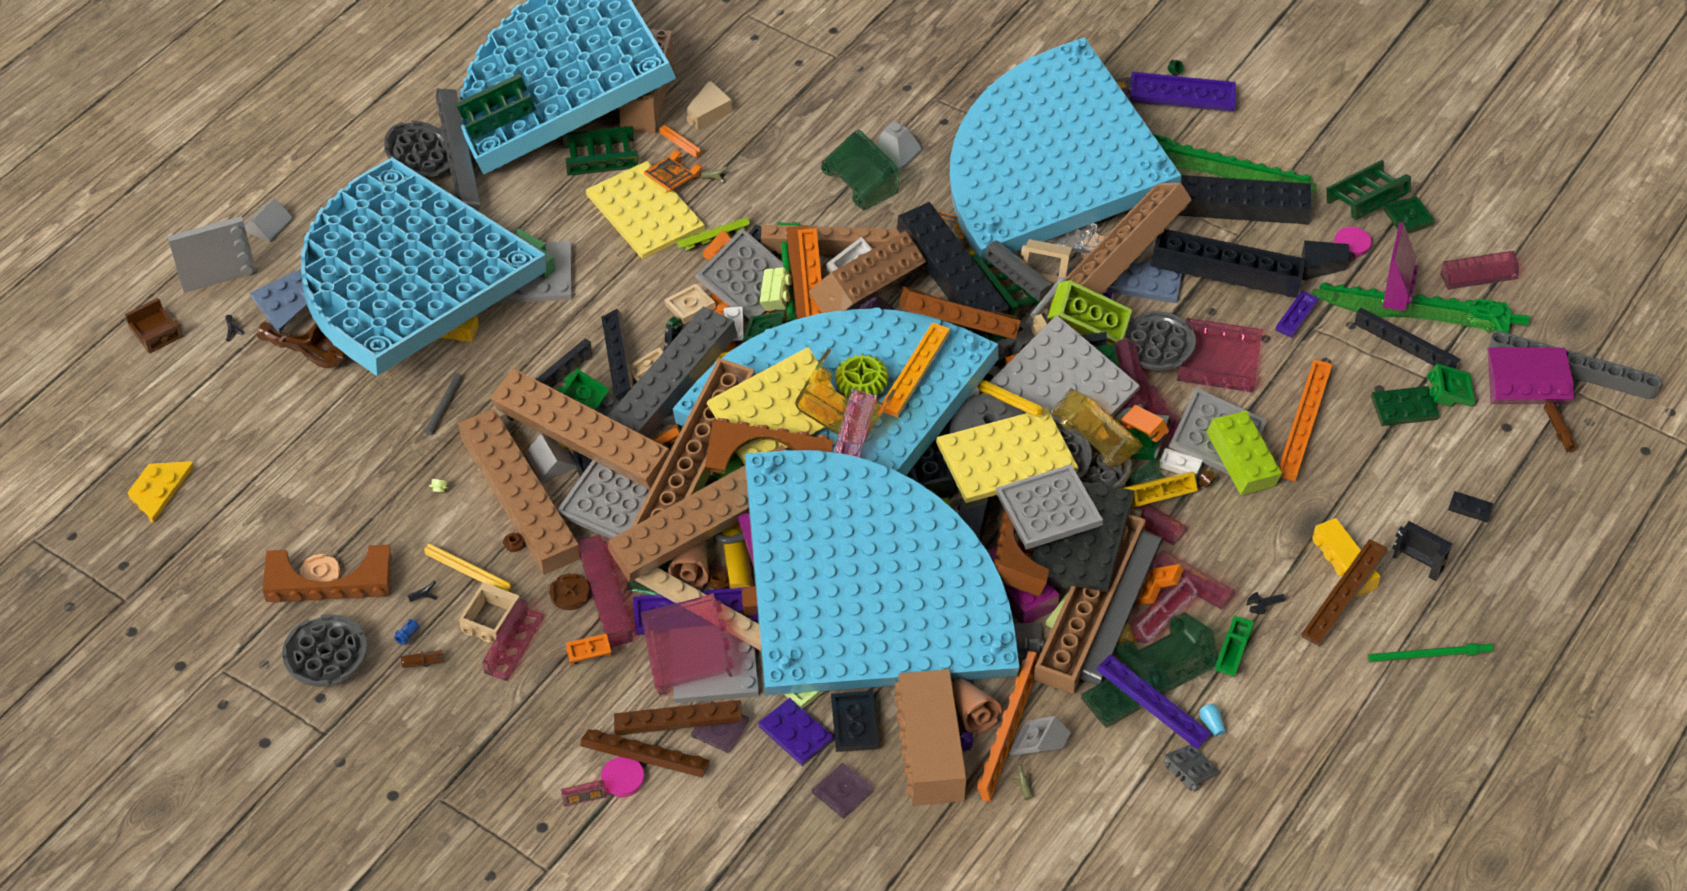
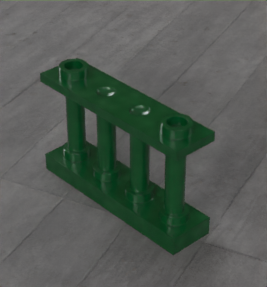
M520 73L455 103L463 120L468 118L470 122L465 125V128L472 140L537 110L531 96L525 97L523 94L528 89ZM517 95L518 100L508 104L507 99ZM500 103L502 108L492 112L491 107ZM484 111L486 116L476 120L474 115Z
M633 126L571 132L562 135L564 149H570L571 157L565 158L567 176L627 170L638 165L637 150L631 151L630 142L634 141ZM623 142L624 152L613 153L612 143ZM605 144L606 154L595 155L594 145ZM587 146L588 156L578 157L576 147Z
M1380 160L1327 187V203L1330 204L1338 199L1351 206V218L1357 220L1410 193L1411 176L1405 174L1397 179L1384 172V161ZM1381 178L1388 183L1382 186L1375 181ZM1367 185L1374 189V191L1368 193L1361 188ZM1353 192L1360 196V198L1354 200L1347 195Z
M978 254L971 256L1009 306V315L1014 316L1018 307L1032 303L1036 307L1040 303V301H1037L1018 284L1004 288L999 281L1008 279L1007 275L1003 272L993 274L989 268L994 267V265L990 261H983ZM1021 290L1027 295L1026 298L1014 300L1010 296L1011 293Z

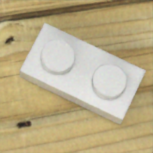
M724 308V316L734 320L737 336L732 341L743 340V308Z
M1165 448L1158 467L1175 473L1194 471L1196 479L1203 460Z

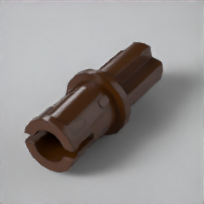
M442 649L424 653L420 651L421 653L401 656L402 668L425 667V665L444 663L443 657L434 658V656L443 655Z

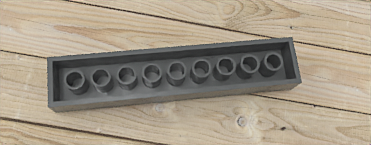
M703 306L607 417L650 438L662 424L663 420L673 411L675 405L737 336L734 320Z

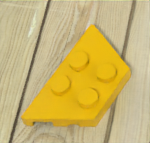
M193 462L148 464L127 492L129 498L154 523L194 468Z

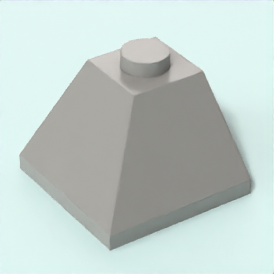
M893 121L882 131L872 156L901 171L922 151V148L908 128Z
M1056 716L1025 721L1008 754L1016 756L1060 750L1066 745L1071 732Z

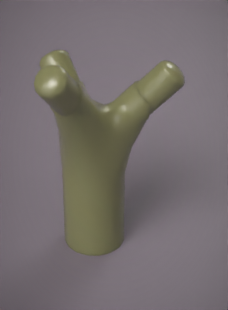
M725 166L715 171L701 172L702 179L714 178L724 184L725 180L720 175L724 174L728 167Z
M1019 764L1020 780L1013 778L1011 782L1017 784L1022 790L1024 799L1029 800L1033 798L1029 787L1031 774L1027 773L1025 776L1022 765Z

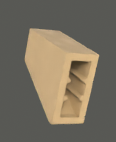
M709 81L687 107L688 123L697 130H700L732 113L731 99L712 81Z

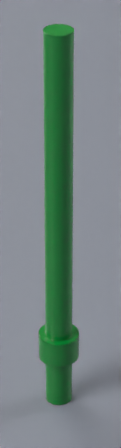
M787 241L781 242L783 268L791 275ZM792 285L789 286L790 301L787 302L788 318L786 323L797 319L794 310Z
M1468 643L1466 646L1373 653L1368 654V662L1462 654L1475 656L1477 653L1493 652V645Z

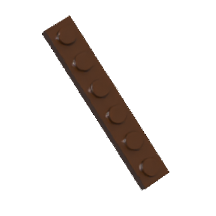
M1371 539L1367 541L1301 633L1302 638L1319 647L1322 645L1388 552L1387 547Z
M741 700L614 713L615 735H626L743 722Z
M588 729L581 738V747L702 778L710 765V760L704 759L701 756L684 754L678 750H669L659 745L645 744L639 740H630L619 735L602 733L595 729Z

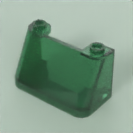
M861 130L852 132L822 161V172L828 176L836 173L853 190V203L863 211L898 194L899 171L897 166Z
M1182 612L1172 618L1169 624V635L1140 650L1131 641H1126L1116 646L1118 657L1123 664L1162 695L1211 670L1218 661L1213 630L1186 612Z

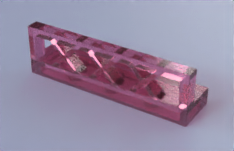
M852 388L833 453H841L859 458L877 396Z
M519 598L482 662L485 674L508 681L542 622L543 614L528 609L527 600ZM527 616L536 618L534 623L525 625L524 620ZM525 631L526 637L516 641V634ZM516 647L517 653L507 657L506 651ZM507 663L508 668L505 673L496 671L498 666Z

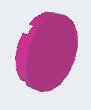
M1345 227L1337 231L1334 243L1349 244V252H1352V257H1360L1361 254L1368 253L1371 247V237L1363 229Z
M624 757L615 758L603 767L601 772L602 786L607 793H611L616 797H630L637 793L642 783H644L643 768L635 760Z

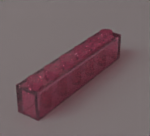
M601 535L577 540L581 563L604 634L607 633L610 648L633 642L634 624L633 621L628 620V617H630L629 609L622 602L625 600L623 590L617 587L619 579L617 573L612 571L614 569L612 557L608 558L607 556L609 554L607 542L602 541Z

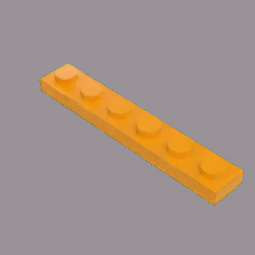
M932 322L880 405L881 412L899 417L950 335V328Z

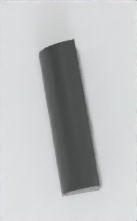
M998 240L987 245L985 258L1037 301L1042 300L1053 287V284Z

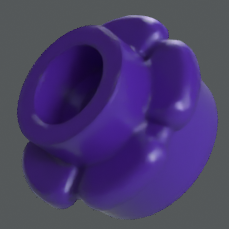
M964 730L963 734H959L962 751L971 750L973 733H968L967 730Z

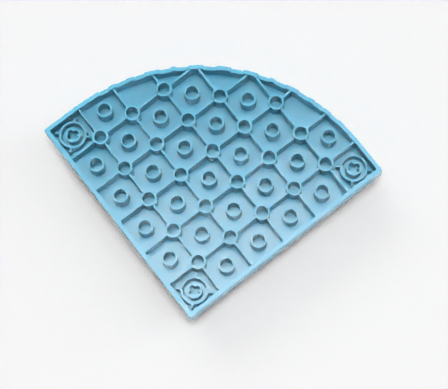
M528 0L524 4H518L510 11L511 15L507 19L503 18L501 20L502 24L497 29L494 28L487 36V42L484 45L481 44L476 52L477 57L474 62H470L467 69V78L463 79L464 87L461 88L459 98L461 100L466 99L520 73L528 89L523 94L525 97L531 96L537 110L474 140L471 139L465 128V125L470 123L468 118L463 120L464 125L461 128L484 175L496 168H502L504 164L654 89L662 88V85L676 79L669 61L631 0ZM517 95L507 99L508 104L517 101ZM499 103L491 107L492 112H494L502 108V106ZM482 111L474 116L477 120L486 116V114Z
M1085 37L1055 47L1036 56H1031L1028 60L1015 66L993 84L989 85L970 107L962 120L955 136L950 156V187L958 224L973 251L983 261H988L985 258L986 247L993 241L998 240L1014 253L1022 250V246L1027 244L1028 239L1044 242L1132 209L1159 183H1181V174Z
M393 157L350 181L345 189L341 188L337 191V195L334 198H330L327 201L328 204L324 208L321 207L316 214L315 221L310 224L309 232L304 237V246L301 251L302 286L306 304L314 321L334 346L376 376L546 272L545 253Z
M880 308L840 310L796 319L772 329H766L763 333L749 339L723 357L725 360L754 369L757 375L809 347L850 413L847 417L812 436L825 435L833 440L831 451L833 453L866 459L891 468L905 476L999 359L997 343L969 330L922 314ZM932 322L950 328V335L899 417L881 412L880 405ZM863 353L864 356L871 354L872 358L877 356L879 361L883 360L884 366L888 369L889 380L883 394L878 393L877 398L872 396L870 401L866 398L861 402L860 399L853 401L852 397L846 398L845 394H841L836 386L835 375L837 366H840L841 361H846L847 356L853 358L854 354L861 356ZM716 362L697 380L673 408L676 424L684 426Z
M818 450L745 453L765 695L895 686L894 683L898 682V673L945 669L950 670L951 681L961 678L973 680L1017 676L1019 661L1010 604L1001 577L990 555L975 533L937 495L915 480L891 468L841 453Z

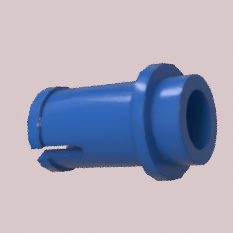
M409 619L401 630L396 631L394 639L400 645L409 643L410 637L420 628L417 621Z

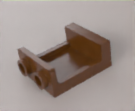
M159 298L125 314L128 327L149 354L183 337L180 324L177 320L173 321L163 309Z

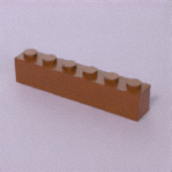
M809 225L787 227L786 232L797 319L806 317L798 230L809 229Z

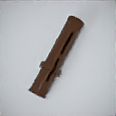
M1546 403L1543 408L1556 430L1557 439L1562 442L1566 452H1574L1578 446L1572 437L1571 429L1565 424L1556 403Z

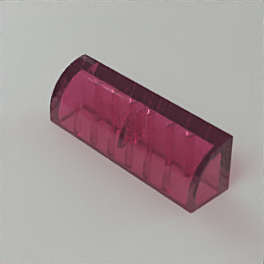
M1513 250L1443 261L1440 275L1447 289L1451 290L1518 279L1519 265Z
M1125 337L1113 343L1119 367L1140 385V389L1120 410L1128 407L1133 408L1137 404H1142L1143 409L1147 410L1150 406L1136 345Z
M1151 504L1137 506L1142 509L1140 518L1146 519L1145 529L1162 537V539L1173 546L1188 531L1186 525Z
M1164 550L1154 558L1153 568L1180 564L1184 570L1177 585L1221 610L1235 595V590Z
M1187 576L1181 578L1177 585L1168 586L1157 597L1155 603L1150 604L1124 632L1139 643L1150 642L1199 591Z

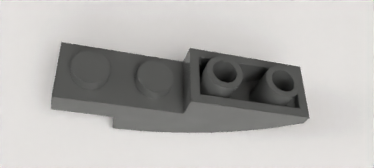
M1042 313V316H1043V318H1044V320H1045V319H1046V314H1045V313ZM1033 318L1020 323L1016 339H1001L997 343L998 361L1011 354L1019 353L1035 337L1031 329Z

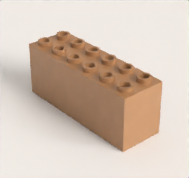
M649 29L669 61L671 68H673L672 31ZM668 83L662 85L660 89H654L619 107L621 127L633 126L634 131L656 133Z
M904 231L834 270L813 287L809 293L822 313L852 310L902 282L922 266L926 260L908 233Z
M950 670L898 673V682L894 683V702L898 710L897 724H900L899 739L903 746L901 751L902 760L905 761L904 776L908 783L906 785L907 797L912 798L913 806L963 802L965 800L966 775Z

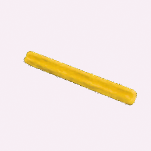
M983 379L977 385L981 392L990 394L1035 417L1043 414V408L1040 405Z
M428 544L424 549L425 555L482 583H487L508 592L512 588L510 582L432 544Z

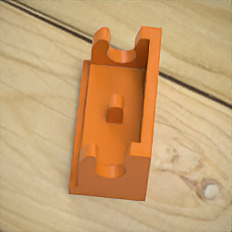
M1134 405L1121 419L1124 424H1128L1127 428L1132 429L1134 427L1150 437L1154 436L1157 432V435L1152 439L1154 442L1159 441L1169 432L1163 418L1137 405Z
M607 633L566 643V652L569 657L570 666L574 665V662L606 655L611 657Z

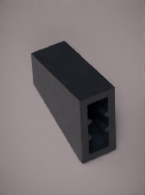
M1304 240L1302 258H1305L1302 280L1346 270L1347 264L1351 263L1352 260L1349 244Z

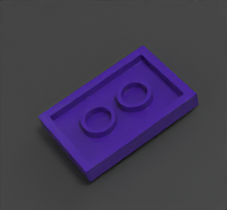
M791 698L787 699L758 722L759 728L801 766L833 742V736Z

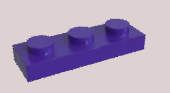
M1301 291L1276 325L1275 331L1293 338L1318 304L1319 298Z

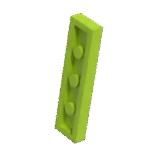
M748 217L741 218L676 242L678 248L684 247L685 250L696 247L695 243L701 241L702 244L711 242L712 237L717 236L722 230L729 235L728 232L732 230L735 233L741 229L745 230V226L750 223Z

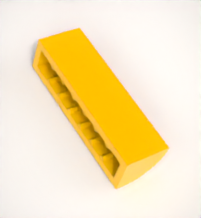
M1194 471L1178 473L1123 487L1124 489L1134 490L1131 507L1198 491Z
M730 526L721 532L723 536H732L742 533V530L739 527L732 528ZM745 540L733 544H723L730 589L754 586L750 556Z

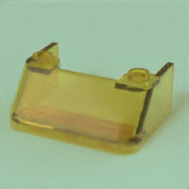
M827 349L796 398V408L848 442L860 445L864 443L896 390H891L884 403L875 399H869L860 407L828 387L832 380V374L822 366L831 352L830 349Z
M1070 388L1051 410L1053 415L1061 418L1060 423L1064 427L1075 429L1098 449L1104 457L1102 461L1110 468L1112 466H1119L1143 446L1138 439L1093 399L1073 388Z

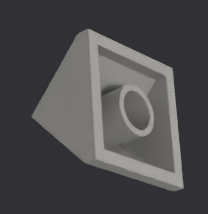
M274 198L263 204L244 225L246 232L271 243L292 222L293 217Z
M540 434L525 452L528 462L541 483L576 469L575 462L565 445L544 434Z

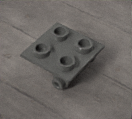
M1013 623L1018 659H1026L1028 651L1036 652L1039 658L1044 648L1041 623Z
M1191 744L1164 755L1166 758L1164 761L1165 767L1176 778L1179 777V781L1183 782L1189 790L1194 792L1200 788L1198 783L1221 773L1212 762L1208 761Z

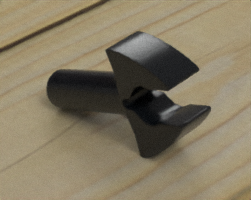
M1255 592L1248 598L1246 606L1257 604L1250 606L1249 612L1263 615L1266 611L1265 606L1284 602L1285 596L1284 594H1278L1262 598L1258 592Z

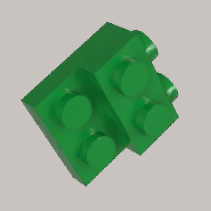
M1436 364L1428 372L1427 381L1431 382L1429 394L1433 396L1434 402L1450 407L1455 402L1470 407L1476 403L1470 373L1441 364Z
M577 368L573 374L569 373L564 380L565 386H560L557 391L596 411L610 389Z

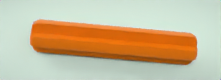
M663 125L660 128L661 135L693 157L697 158L701 155L699 147L667 125Z

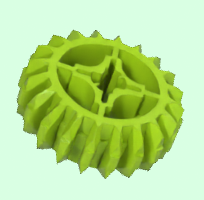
M862 353L861 356L854 354L853 358L847 356L846 361H841L840 366H837L835 380L841 394H845L846 398L852 397L853 401L860 399L862 402L866 398L870 401L872 396L877 398L878 393L883 394L884 389L887 388L889 376L888 369L884 366L883 360L879 361L877 356L872 358L871 354L864 356Z

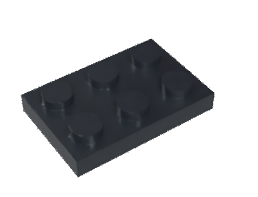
M873 691L832 693L831 706L836 752L879 749Z

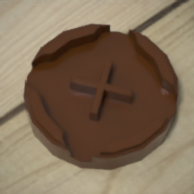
M571 573L559 576L554 583L552 582L549 590L552 603L562 610L581 608L590 599L591 593L588 581L581 578L578 574Z

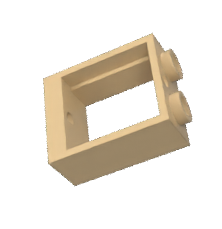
M1028 239L1027 244L1022 246L1021 256L1024 257L1023 261L1028 265L1031 252L1061 258L1059 276L1038 272L1051 284L1054 285L1060 277L1066 278L1068 276L1072 247Z
M483 582L459 618L461 631L468 636L473 635L487 643L491 642L498 645L521 609L520 596ZM486 602L507 610L495 629L473 622Z

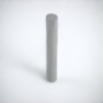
M1060 277L1032 311L1030 316L1033 319L1034 316L1040 315L1053 299L1058 283L1066 281L1065 278Z

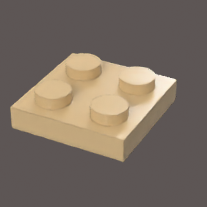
M697 284L664 300L665 306L678 319L681 318L683 324L690 322L703 306L711 310L716 308L715 302Z

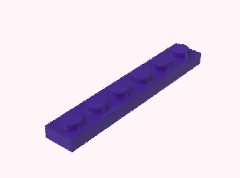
M1111 654L1098 666L1097 671L1193 747L1198 749L1209 738L1211 733Z

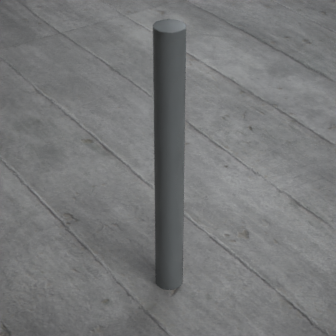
M455 374L425 430L427 435H432L462 379L460 374Z

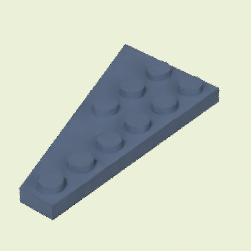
M1151 262L1131 263L1130 267L1119 275L1118 280L1107 288V291L1115 294L1177 303L1182 273L1151 267ZM1070 267V268H1069V273H1068V275H1069L1076 267Z
M301 269L250 293L251 299L279 334L288 323L296 320V316L300 312H305L308 309L302 286Z

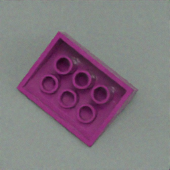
M1399 222L1383 302V308L1406 311L1407 304L1411 305L1419 266L1415 265L1416 256L1403 222Z
M1487 348L1490 404H1546L1548 402L1569 404L1574 399L1573 379L1565 348Z

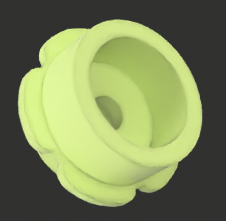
M432 479V483L429 485L436 492H445V489L449 488L447 487L448 481Z

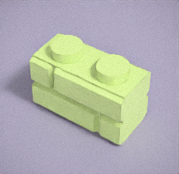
M785 268L764 270L760 304L766 311L786 309L787 302L790 301L789 286L792 285V276Z

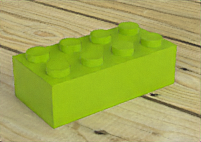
M1068 280L1058 283L1047 318L1052 320L1057 315L1071 328L1083 335L1106 332L1107 341L1116 343L1117 346L1122 345L1132 309Z
M1247 410L1212 419L1206 433L1240 495L1275 487L1282 472Z

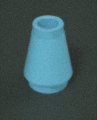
M1208 704L1199 710L1201 720L1215 737L1226 732L1219 708L1215 704Z

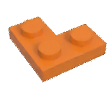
M1180 564L1151 569L1136 604L1139 606L1155 603L1161 587L1177 585L1184 570Z

